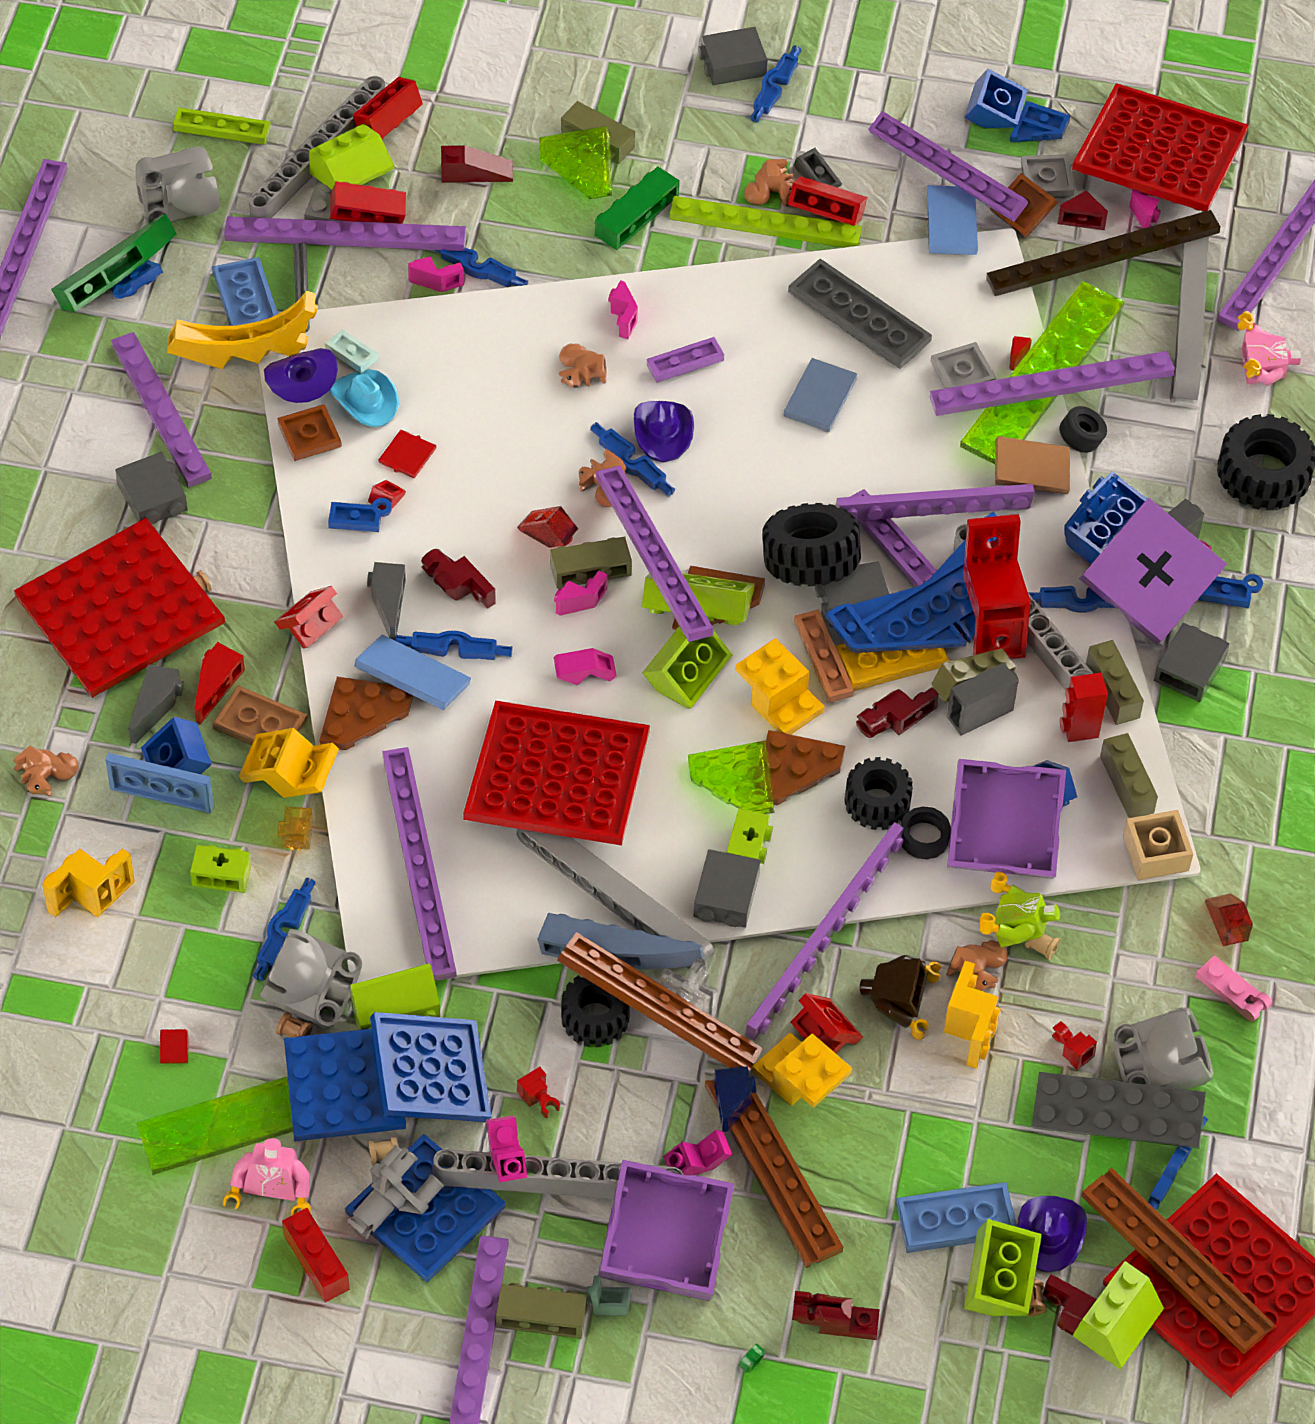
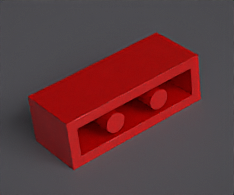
M397 77L353 114L356 127L365 124L377 132L383 140L389 132L397 128L401 122L414 114L423 105L416 81Z
M800 176L793 182L788 205L855 226L862 220L868 197Z
M335 181L330 195V219L351 222L403 224L406 216V192Z
M1102 672L1073 676L1070 678L1069 688L1065 689L1066 702L1062 704L1063 717H1060L1061 732L1066 733L1068 742L1099 738L1108 697Z
M308 1208L282 1220L285 1239L324 1303L350 1290L347 1271Z

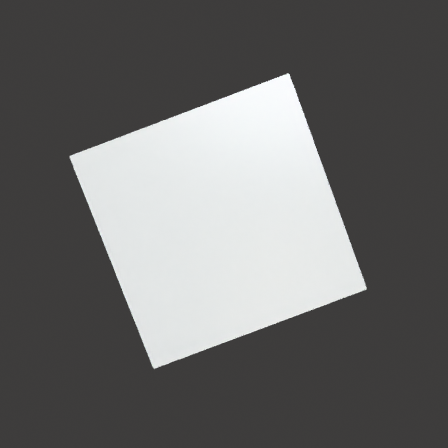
M1014 229L977 232V255L929 253V238L317 310L314 319L310 318V330L305 334L308 336L307 346L305 350H301L299 353L318 348L326 349L325 343L341 330H344L377 352L378 361L368 369L377 370L386 375L394 384L399 398V407L395 417L384 426L370 427L361 424L340 404L330 391L311 402L293 403L283 400L274 394L265 382L264 368L272 362L289 356L270 351L267 356L264 355L258 365L294 604L310 591L332 586L337 595L331 600L344 616L308 648L303 649L300 645L315 745H320V737L337 676L391 685L354 667L355 660L381 635L389 637L372 599L371 587H367L368 572H373L374 562L405 565L406 582L397 635L413 637V632L415 631L439 634L444 631L453 630L464 632L471 637L495 639L497 645L513 646L512 657L495 655L494 660L462 659L458 655V645L455 644L449 647L448 654L444 657L421 653L471 677L470 685L445 710L413 696L410 712L407 717L400 721L396 719L387 724L384 730L369 738L365 736L356 741L355 746L347 750L339 749L335 762L322 789L345 950L346 952H355L362 959V969L357 983L426 964L382 751L409 748L456 967L457 977L455 978L560 964L557 961L558 957L541 954L537 940L548 913L566 914L576 919H590L600 924H614L624 929L636 930L522 844L516 836V828L463 820V812L495 700L650 725V733L622 846L584 839H573L705 937L710 943L815 929L820 925L891 827V825H888V829L882 830L881 827L873 830L869 825L863 827L860 825L859 820L855 822L851 818L852 814H848L846 811L844 799L849 772L855 768L857 763L863 764L864 759L870 758L871 761L875 760V757H881V760L886 761V758L892 759L893 764L896 762L902 765L901 769H906L909 772L908 777H911L913 782L909 811L922 806L933 807L941 811L948 818L950 825L952 821L957 762L959 759L996 762L1010 767L1033 766L1049 760L1070 768L1078 798L1070 800V803L1064 806L1060 813L1056 877L1050 879L1006 874V884L1010 886L1013 884L1025 892L1040 893L1042 897L1199 875L1200 865L1130 624L1126 616L1119 609L1097 608L1090 612L1079 613L1066 608H1041L1085 664L1089 646L1110 640L1114 641L1144 700L1139 719L1116 725L1107 706H1105L1099 738L1068 742L1066 733H1062L1060 729V717H1063L1062 704L1066 702L1065 689L1027 643L1026 657L1011 659L1016 666L1014 672L1019 679L1013 711L960 736L947 718L949 702L945 703L939 695L937 708L902 734L897 735L889 728L872 738H868L860 732L856 725V721L859 720L857 718L858 714L866 708L872 709L873 703L878 702L897 689L902 690L913 700L918 693L925 692L933 687L931 683L939 669L856 690L853 697L829 703L794 623V616L819 609L834 646L844 642L834 628L830 627L828 620L823 617L821 610L822 598L817 597L815 586H796L790 582L788 584L784 583L780 578L776 579L765 567L762 529L767 520L781 509L786 510L789 506H800L803 503L836 505L837 498L850 497L863 489L870 495L1008 486L995 484V440L997 436L1070 447L1063 440L1059 430L1061 421L1068 413L1063 395L940 416L935 415L929 397L930 391L945 389L930 362L931 355L974 342L978 344L995 374L996 380L1056 370L1032 287L994 296L986 280L988 272L1024 262ZM821 258L932 334V340L899 369L789 293V285ZM620 280L625 281L638 306V322L629 339L619 337L618 315L611 313V303L608 302L610 291L612 288L616 289ZM1014 336L1031 338L1029 355L1014 371H1010L1012 339ZM715 337L724 353V361L656 383L647 367L648 358ZM572 343L580 344L586 350L596 352L597 354H603L607 367L606 383L603 384L598 377L591 378L590 387H587L583 381L578 388H572L566 383H562L561 379L563 377L559 375V372L574 367H567L559 360L561 349L567 344ZM336 357L338 366L336 380L357 371ZM812 358L858 373L857 380L830 432L784 416V410ZM647 401H670L683 404L691 410L694 418L693 439L689 448L678 459L660 462L649 458L666 474V482L675 488L673 495L668 497L659 488L652 490L640 478L625 472L626 477L681 573L688 574L691 565L765 578V586L760 604L752 609L749 608L748 617L743 623L728 625L724 622L721 624L718 622L712 625L713 630L733 656L690 709L657 692L642 674L676 631L672 629L675 617L672 612L664 611L663 614H653L648 612L647 608H642L645 577L649 574L648 569L613 507L602 506L596 501L595 494L599 485L594 483L582 492L579 485V469L581 467L591 468V459L600 464L605 460L604 451L606 449L599 444V437L590 430L592 424L595 425V422H598L605 430L612 428L620 436L634 444L635 454L632 455L630 460H635L644 455L647 456L638 446L634 430L635 408L638 404ZM325 404L341 439L342 447L294 461L278 426L277 418ZM400 429L415 436L420 435L421 439L436 445V450L415 479L401 472H394V469L379 463L378 460ZM1070 447V491L1068 494L1034 490L1035 493L1030 508L891 518L934 568L938 570L953 554L956 529L960 525L967 524V519L984 518L992 512L997 516L1019 514L1021 525L1017 560L1027 591L1040 592L1041 587L1074 586L1077 596L1080 599L1086 598L1088 586L1079 578L1091 564L1067 545L1064 535V525L1080 506V499L1083 494L1090 489L1080 452ZM384 480H388L406 491L388 516L381 517L379 532L328 528L331 502L372 505L368 502L372 486ZM859 524L861 560L859 564L879 561L889 594L915 587ZM625 536L632 559V576L608 580L607 591L595 608L561 616L556 614L554 597L558 589L556 588L550 566V550L561 546L568 547L584 542H596L612 537ZM433 549H440L453 561L465 556L495 588L496 604L487 609L482 602H477L471 593L457 601L450 598L439 585L434 583V577H429L422 569V557ZM1004 636L998 637L996 640H1002ZM775 638L809 671L808 690L825 706L822 714L791 735L846 746L839 774L833 777L828 776L818 781V785L800 794L797 792L787 797L786 801L779 805L751 800L768 730H776L751 706L752 687L735 671L737 663ZM972 639L970 644L967 642L966 647L944 648L949 661L973 656L974 639ZM594 648L613 656L617 676L610 682L591 674L578 685L557 678L553 658L557 654ZM1128 733L1158 795L1154 814L1173 810L1179 811L1193 852L1189 871L1137 880L1123 838L1128 816L1100 758L1104 739ZM881 789L867 791L869 795L876 798L890 796L888 792ZM738 808L770 815L769 826H773L770 842L765 841L764 848H767L764 864L760 863V874L746 928L740 926L731 927L725 923L707 922L693 917L694 901L707 851L710 849L727 852ZM928 823L915 824L909 831V834L915 840L923 843L935 842L941 836L938 828ZM949 845L944 853L932 859L915 858L909 855L901 846L896 853L892 851L888 858L890 860L882 873L878 871L873 877L875 882L867 893L863 891L859 896L861 900L853 913L849 911L844 917L846 919L845 924L997 904L1000 901L1001 895L1007 893L1004 891L1002 893H994L991 890L990 884L991 880L994 879V872L947 868ZM347 960L349 972L355 971L354 962Z

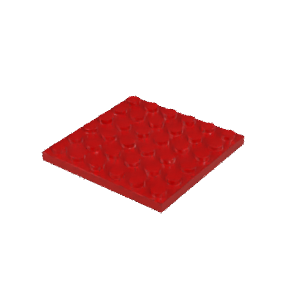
M1116 83L1073 162L1072 170L1181 204L1197 211H1208L1247 134L1249 125Z
M147 518L142 519L14 590L15 597L91 698L148 667V664L151 665L226 623L224 615Z
M495 700L463 812V820L622 846L650 733V725Z
M1216 1173L1177 1209L1167 1221L1275 1324L1272 1331L1265 1334L1258 1343L1243 1354L1136 1249L1103 1279L1102 1284L1106 1287L1125 1261L1149 1277L1164 1307L1151 1328L1232 1398L1315 1317V1257Z

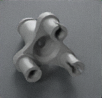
M394 1145L386 1157L370 1169L373 1181L371 1187L373 1190L352 1213L354 1216L346 1220L366 1240L370 1237L369 1234L375 1232L394 1209L423 1214L429 1208L427 1204L444 1187L432 1174H430L429 1178L416 1193H411L401 1183V1177L418 1160L405 1147L400 1149Z

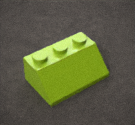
M365 124L309 150V173L330 189H333L335 181L363 185L393 170L395 167L380 135Z
M679 626L642 674L657 692L690 709L733 654L714 630L713 636L688 642Z
M430 963L350 985L352 1013L358 1030L372 1029L370 1017L374 1012L441 1017L439 997Z
M987 1219L977 1230L964 1309L988 1316L1028 1315L1042 1234Z
M1125 1261L1072 1335L1120 1370L1164 1309L1149 1277Z

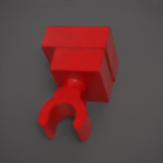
M1062 1021L1053 1027V1030L1056 1032L1052 1034V1037L1057 1042L1064 1044L1062 1056L1074 1068L1079 1070L1095 1056L1097 1041L1090 1035L1086 1037L1080 1031L1073 1036L1072 1032Z
M541 1067L536 1068L517 1080V1092L529 1107L539 1102L541 1114L545 1118H548L549 1111L546 1109L549 1105L554 1106L557 1111H560L559 1101L547 1094L546 1073Z

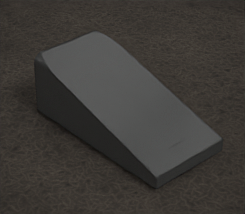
M816 148L796 158L793 165L803 177L837 188L842 186L841 181Z

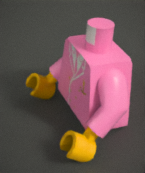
M1248 311L1238 316L1240 320L1237 325L1238 329H1246L1242 343V355L1247 384L1261 382L1269 386L1285 378L1288 365H1300V350H1287L1284 337L1262 330L1254 323V317Z
M270 1138L264 1144H255L253 1152H247L236 1162L229 1184L232 1188L223 1199L224 1207L230 1197L235 1198L237 1201L235 1210L239 1207L242 1198L239 1191L242 1188L243 1193L291 1201H296V1197H298L297 1204L291 1210V1216L298 1213V1208L302 1210L308 1208L311 1213V1206L306 1202V1198L309 1197L310 1174L301 1161L297 1160L294 1149L281 1147L278 1139Z

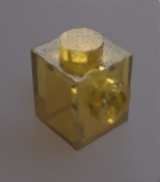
M285 806L284 820L278 823V837H282L283 848H290L292 850L310 849L313 828L312 808Z

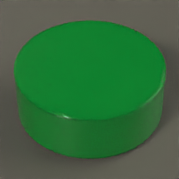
M755 1344L742 1358L739 1366L745 1372H751L764 1357L765 1350L759 1344Z

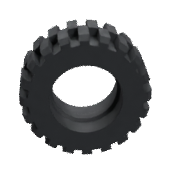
M1258 414L1253 415L1252 419L1246 417L1240 420L1239 424L1236 423L1229 428V432L1223 438L1217 463V473L1221 479L1220 483L1224 489H1228L1230 496L1239 499V503L1245 506L1250 504L1254 509L1259 510L1262 507L1266 508V510H1274L1275 507L1282 509L1288 507L1289 503L1295 504L1300 500V497L1307 493L1315 469V445L1310 440L1309 434L1305 430L1301 431V426L1297 423H1290L1288 418L1282 416L1281 418H1276L1273 414H1267L1264 417ZM1257 454L1270 455L1282 461L1286 467L1279 470L1263 469L1254 465L1247 457Z
M803 503L800 506H789L786 510L781 509L775 515H772L762 529L765 567L776 579L780 578L782 582L787 584L790 582L796 586L808 585L809 587L816 584L827 585L832 581L837 582L842 580L843 576H849L861 560L859 523L850 512L848 513L842 507L837 508L835 505H823V503Z

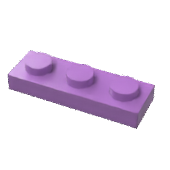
M715 337L648 358L647 367L656 383L724 361V353Z

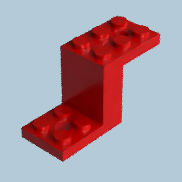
M1019 514L967 519L963 578L976 618L973 655L1003 649L1010 659L1026 657L1031 601L1017 560L1021 525ZM992 537H997L995 541H987ZM1004 636L1002 640H996L998 637Z

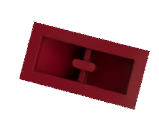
M1086 190L1060 205L1057 224L1105 230L1108 211Z

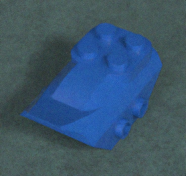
M1113 471L1106 478L1101 476L1093 485V491L1088 489L1080 499V506L1064 525L1067 545L1090 564L1147 500L1145 496Z

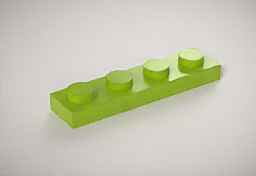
M178 107L173 122V131L266 145L271 129L270 121Z

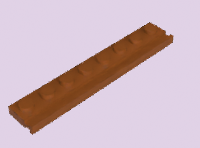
M577 932L557 959L563 965L743 1077L747 1076L764 1049Z
M730 1070L716 1076L711 1081L706 1080L705 1088L805 1267L808 1268L815 1262L819 1263L842 1253L844 1248L748 1077H743L737 1072Z
M1112 1167L1105 1175L1100 1176L1082 1191L1081 1197L1243 1354L1258 1343L1265 1334L1273 1330L1275 1324Z

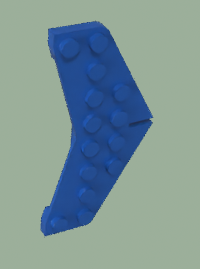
M992 512L985 517H994L997 515L994 512ZM992 537L987 541H995L997 537ZM966 539L933 576L923 584L856 604L840 605L828 611L825 615L826 619L847 648L852 652L860 653L966 647L967 642L955 625L970 644L975 633L976 618L963 578Z

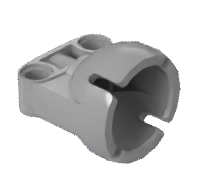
M194 146L185 148L180 152L154 158L144 157L137 162L136 186L138 200L148 223L163 213H166L170 221H175L192 216L209 215L219 208L216 179L213 176L204 178V173L210 172L213 169L204 147Z
M290 929L259 996L267 1003L314 1023L320 1029H330L334 1027L351 997L350 985L358 981L362 969V959L355 952H346L300 930ZM351 960L354 962L355 971L346 972L342 968V961ZM321 1010H330L334 1017L331 1022L323 1021L319 1015Z
M1180 1007L1162 1015L1131 1025L1122 1024L1116 1028L1113 1040L1123 1082L1189 1089L1204 1085L1213 1078V1068L1204 1037L1193 1035V1032L1199 1030V1024L1190 1008ZM1133 1038L1131 1042L1125 1044L1127 1039Z

